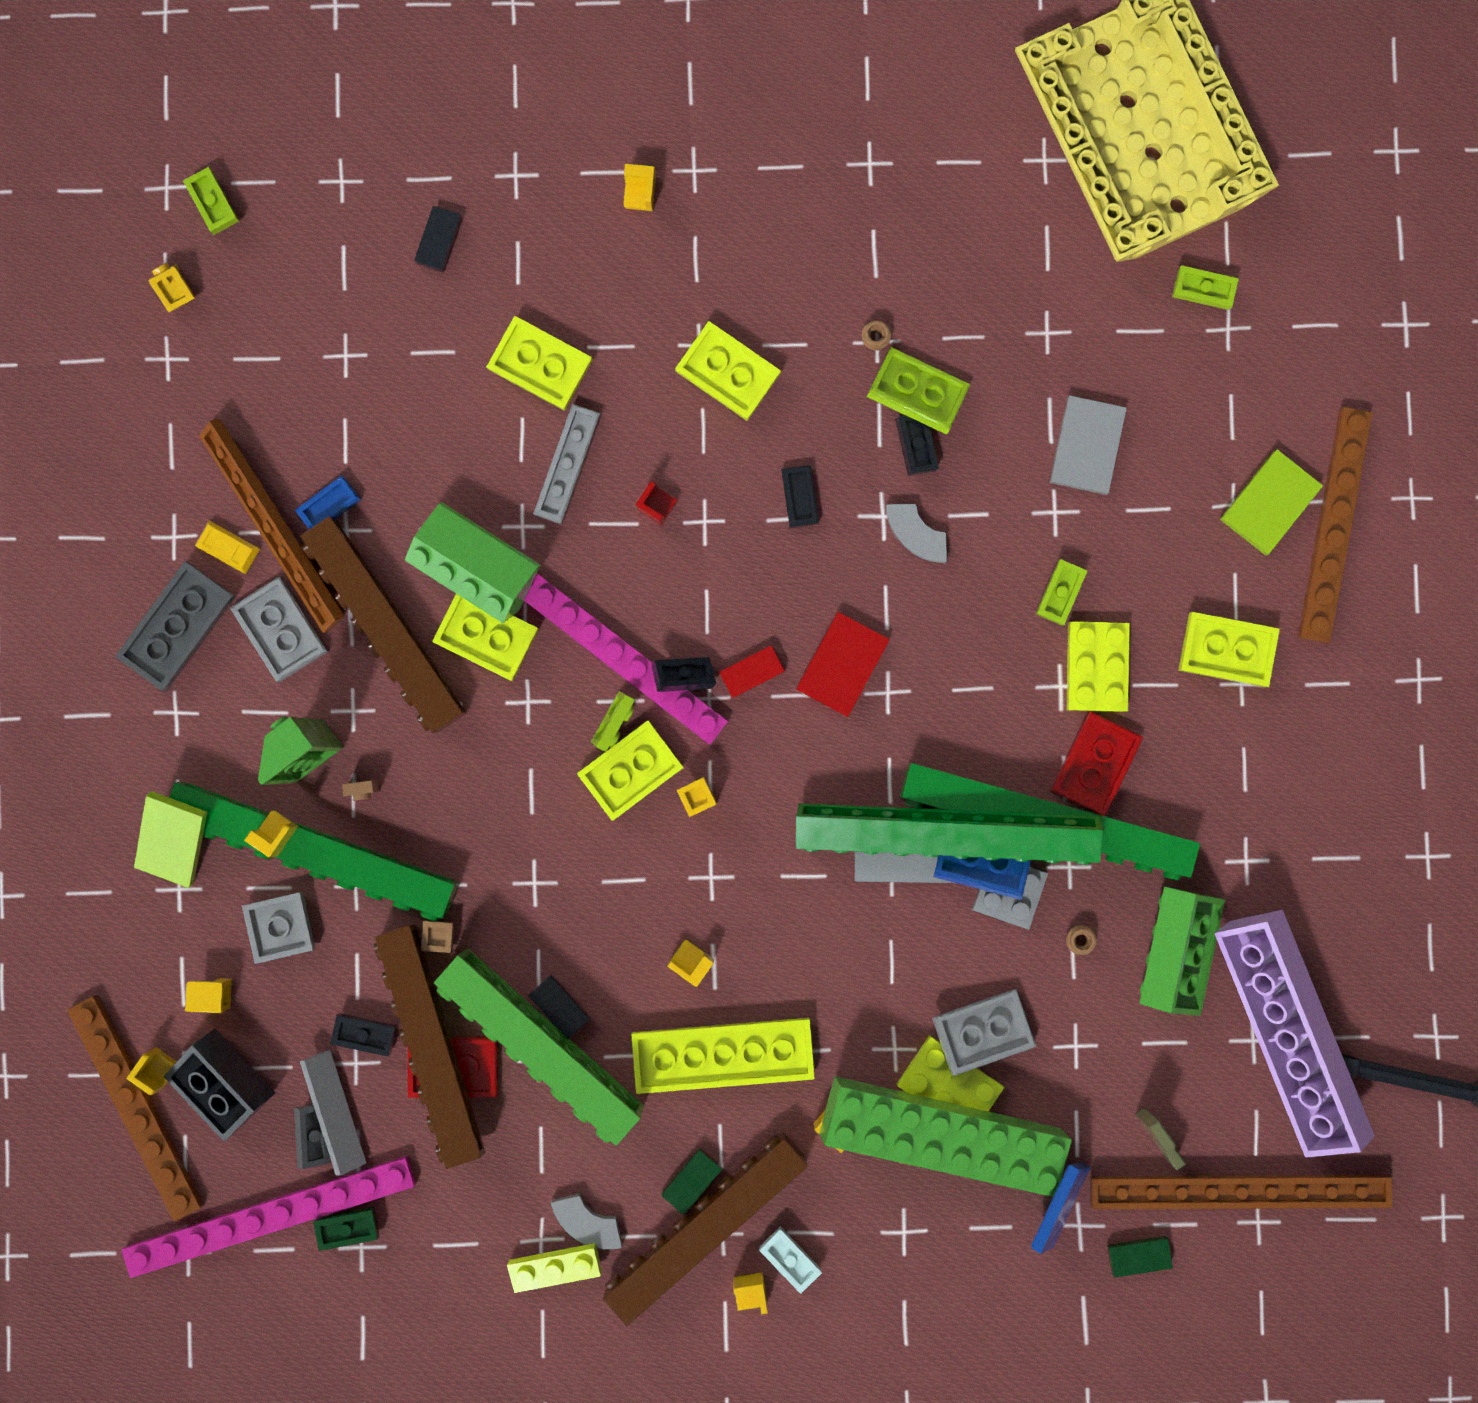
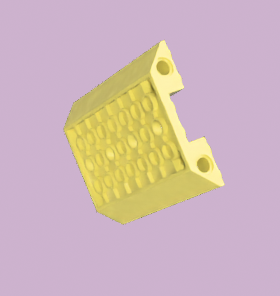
M1121 0L1116 10L1075 29H1072L1070 23L1015 48V52L1116 262L1141 257L1243 209L1279 186L1190 0ZM1105 44L1108 46L1110 53L1106 56L1099 55L1095 50V45ZM1124 95L1132 97L1135 106L1132 108L1124 107L1120 102V97ZM1149 147L1157 149L1160 158L1158 160H1150L1145 154V149ZM1174 199L1182 201L1185 206L1184 212L1177 213L1173 211L1170 205L1171 201Z

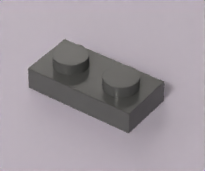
M314 1105L294 1107L297 1168L307 1169L330 1163V1155Z

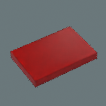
M837 612L796 690L848 718L890 639Z
M1088 711L1050 791L1106 817L1144 737Z
M450 1036L469 1098H497L498 1040L493 1042L486 1036ZM408 1047V1098H419L418 1087H420L418 1076H414L409 1066L411 1053Z

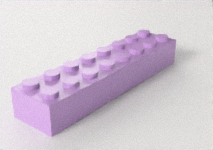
M1283 910L1229 921L1214 934L1305 1157L1362 1152L1375 1135Z

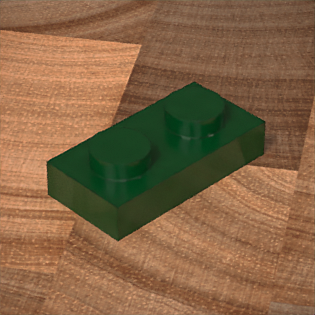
M375 1207L320 1217L313 1221L318 1251L374 1241L380 1237Z

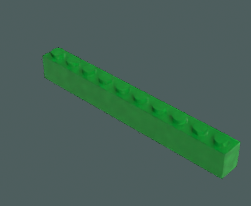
M908 763L899 797L906 799L905 805L922 809L923 804L934 806V809L1100 816L913 763ZM1100 816L1103 828L1101 853L1106 854V861L1123 865L1125 859L1135 862V869L1149 873L1152 872L1153 868L1164 870L1162 876L1180 881L1181 876L1192 877L1200 843Z
M174 782L169 798L207 812L203 837L216 839V836L227 840L226 845L237 849H243L245 846L255 850L254 855L271 860V857H267L244 841L251 830L260 828L269 812L187 782ZM294 821L292 822L298 825L297 829L280 854L275 856V858L282 860L281 864L285 867L298 870L299 867L310 870L309 875L322 880L330 877L338 880L337 885L349 890H354L355 887L366 891L364 895L376 900H382L383 897L393 901V906L407 911L410 910V907L420 910L422 917L437 921L438 917L442 919L448 915L460 883Z
M804 803L798 804L796 814V849H804L808 852L833 850L837 853L857 851L869 855L878 853H893L897 856L921 854L931 858L942 855L953 856L958 859L983 857L987 860H998L1006 858L1020 862H1027L1029 860H1044L1048 863L1070 861L1082 865L1100 863L1103 828L1100 816Z

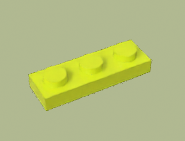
M595 1243L510 1259L507 1265L514 1293L600 1277L602 1274V1267Z

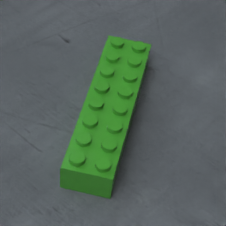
M469 948L460 953L436 979L434 984L438 986L437 992L445 1000H453L461 1007L459 1009L460 1013L471 1022L476 1020L483 1027L482 1032L493 1042L498 1040L506 1047L505 1053L512 1060L523 1062L529 1068L527 1072L533 1079L538 1082L543 1080L551 1088L550 1093L562 1103L566 1101L574 1108L572 1112L580 1121L584 1123L590 1122L596 1128L595 1133L604 1142L609 1143L611 1141L617 1146L640 1120L644 1104L570 1038L567 1039L549 1019Z
M834 1076L819 1133L824 1145L1051 1197H1054L1061 1182L1072 1141L1058 1127Z

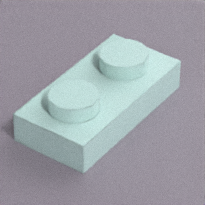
M781 1226L759 1246V1251L800 1294L822 1274V1269Z

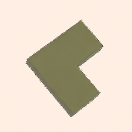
M1146 1109L1138 1111L1135 1114L1167 1161L1176 1170L1186 1165L1184 1159L1175 1148V1142L1160 1121Z

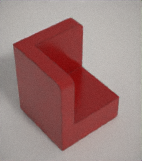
M650 481L635 506L639 512L662 526L678 501L658 488L656 483Z

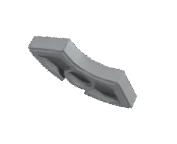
M916 504L886 505V515L894 536L905 548L921 559L936 563L947 562L946 533L935 531L925 525L918 515Z
M581 1193L551 1201V1206L558 1222L577 1241L585 1245L595 1243L598 1249L622 1248L623 1244L616 1216H603L593 1212L585 1204Z

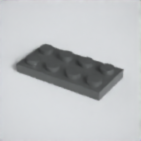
M184 561L115 657L158 689L166 692L236 596L195 566Z

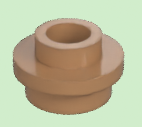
M871 321L862 330V342L870 350H882L890 342L891 331L884 322ZM871 333H880L881 339L874 341L871 338Z
M1077 925L1068 931L1066 944L1073 953L1086 955L1095 948L1096 935L1089 927ZM1083 934L1085 942L1082 945H1077L1076 937Z

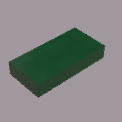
M699 1148L663 1190L661 1196L684 1215L720 1173L722 1166Z
M1166 1236L1107 1245L1111 1274L1114 1278L1173 1269L1169 1241Z

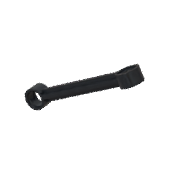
M1342 1054L1352 1078L1360 1077L1471 1101L1478 1108V1080L1472 1084L1361 1060Z

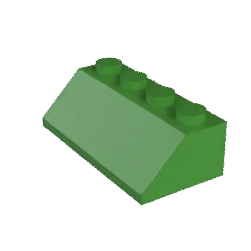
M443 502L437 505L416 533L405 558L406 562L501 623H505L519 612L540 567L539 563Z
M284 716L270 726L272 731L265 735L258 781L261 785L297 783L344 747L323 719L287 718V716Z
M1164 887L1163 894L1159 899L1160 909L1157 923L1153 927L1152 947L1146 959L1147 970L1145 980L1140 988L1141 998L1139 1004L1172 1014L1201 1016L1217 942L1214 933L1220 928L1225 904L1224 899Z

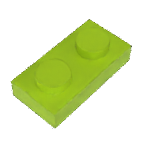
M209 167L183 180L208 229L213 235L240 222L213 171Z
M1181 265L1177 272L1172 297L1230 310L1233 307L1239 278Z
M1062 559L1058 560L1035 614L1061 626L1065 625L1087 570Z
M618 691L591 740L594 746L606 752L609 746L613 747L620 736L618 730L623 721H628L634 711L633 703L635 700Z

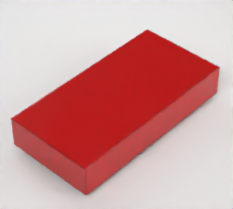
M769 646L720 671L719 674L733 699L785 671L773 647Z

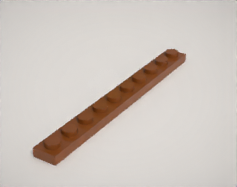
M1387 1174L1090 1176V1206L1092 1209L1393 1208L1392 1177Z

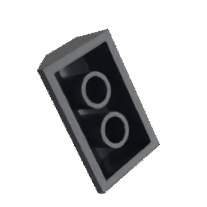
M216 1028L195 1042L164 1075V1078L224 1142L275 1094V1091L267 1082L261 1078Z

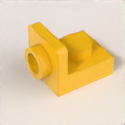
M166 262L152 270L154 276L148 281L167 311L171 312L195 299V296L180 274L178 265L175 264L170 267Z

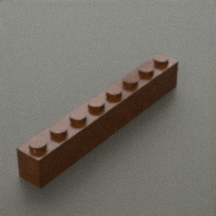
M329 516L300 536L305 543L302 549L312 561L316 559L321 567L318 572L322 579L328 585L332 583L338 592L335 594V598L344 609L349 608L354 616L351 619L353 625L361 634L365 632L370 640L367 645L377 658L382 657L387 665L384 667L386 674L393 682L398 681L403 691L400 694L404 701L410 707L415 706L420 714L417 716V719L426 731L431 730L432 733H439L467 714L339 522Z
M408 925L375 936L377 943H374V951L379 961L382 960L385 971L382 973L383 981L386 988H391L394 998L391 1001L393 1013L396 1018L400 1017L403 1029H400L401 1040L405 1047H409L411 1053L409 1066L412 1074L418 1076L420 1083L418 1095L423 1105L426 1104L429 1112L427 1125L432 1134L435 1133L438 1145L435 1148L440 1163L444 1162L445 1168L449 1169L479 1159L486 1151L451 1043L424 951H421V941L416 925Z
M784 1132L779 1137L776 1135L770 1137L763 1144L762 1148L764 1150L756 1157L750 1155L740 1165L741 1170L733 1177L731 1174L726 1176L718 1184V1191L711 1197L708 1194L702 1197L696 1203V1210L689 1216L684 1214L677 1219L672 1226L674 1229L667 1236L664 1234L659 1235L651 1243L650 1251L644 1256L641 1253L635 1256L627 1265L629 1269L621 1276L618 1273L615 1274L605 1284L606 1289L603 1300L626 1327L808 1167L806 1157Z

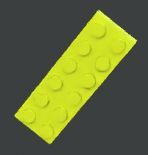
M809 1018L632 1032L631 1034L636 1094L815 1079Z

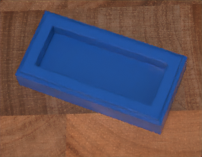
M341 475L295 511L306 526L311 529L329 516L337 519L362 499L347 479Z

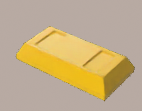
M210 520L195 544L199 549L244 574H247L260 551V548Z

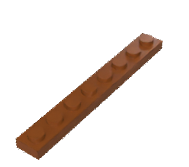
M1347 407L1339 409L1298 630V639L1328 644L1331 641L1373 412Z
M220 418L210 420L199 435L200 439L321 631L325 633L332 630L345 617L341 612L339 604L334 601L323 579L317 574L309 557L295 539L293 531L287 526L277 506L271 501L264 490L262 482L256 477L249 466L245 455L240 452L229 430L225 428Z
M95 995L67 1009L173 1222L197 1211L204 1204L149 1095L126 1079L134 1066L98 995Z

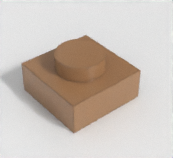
M378 780L342 784L343 796L353 795V801L371 799V793L380 792Z
M424 920L421 951L453 952L455 922Z

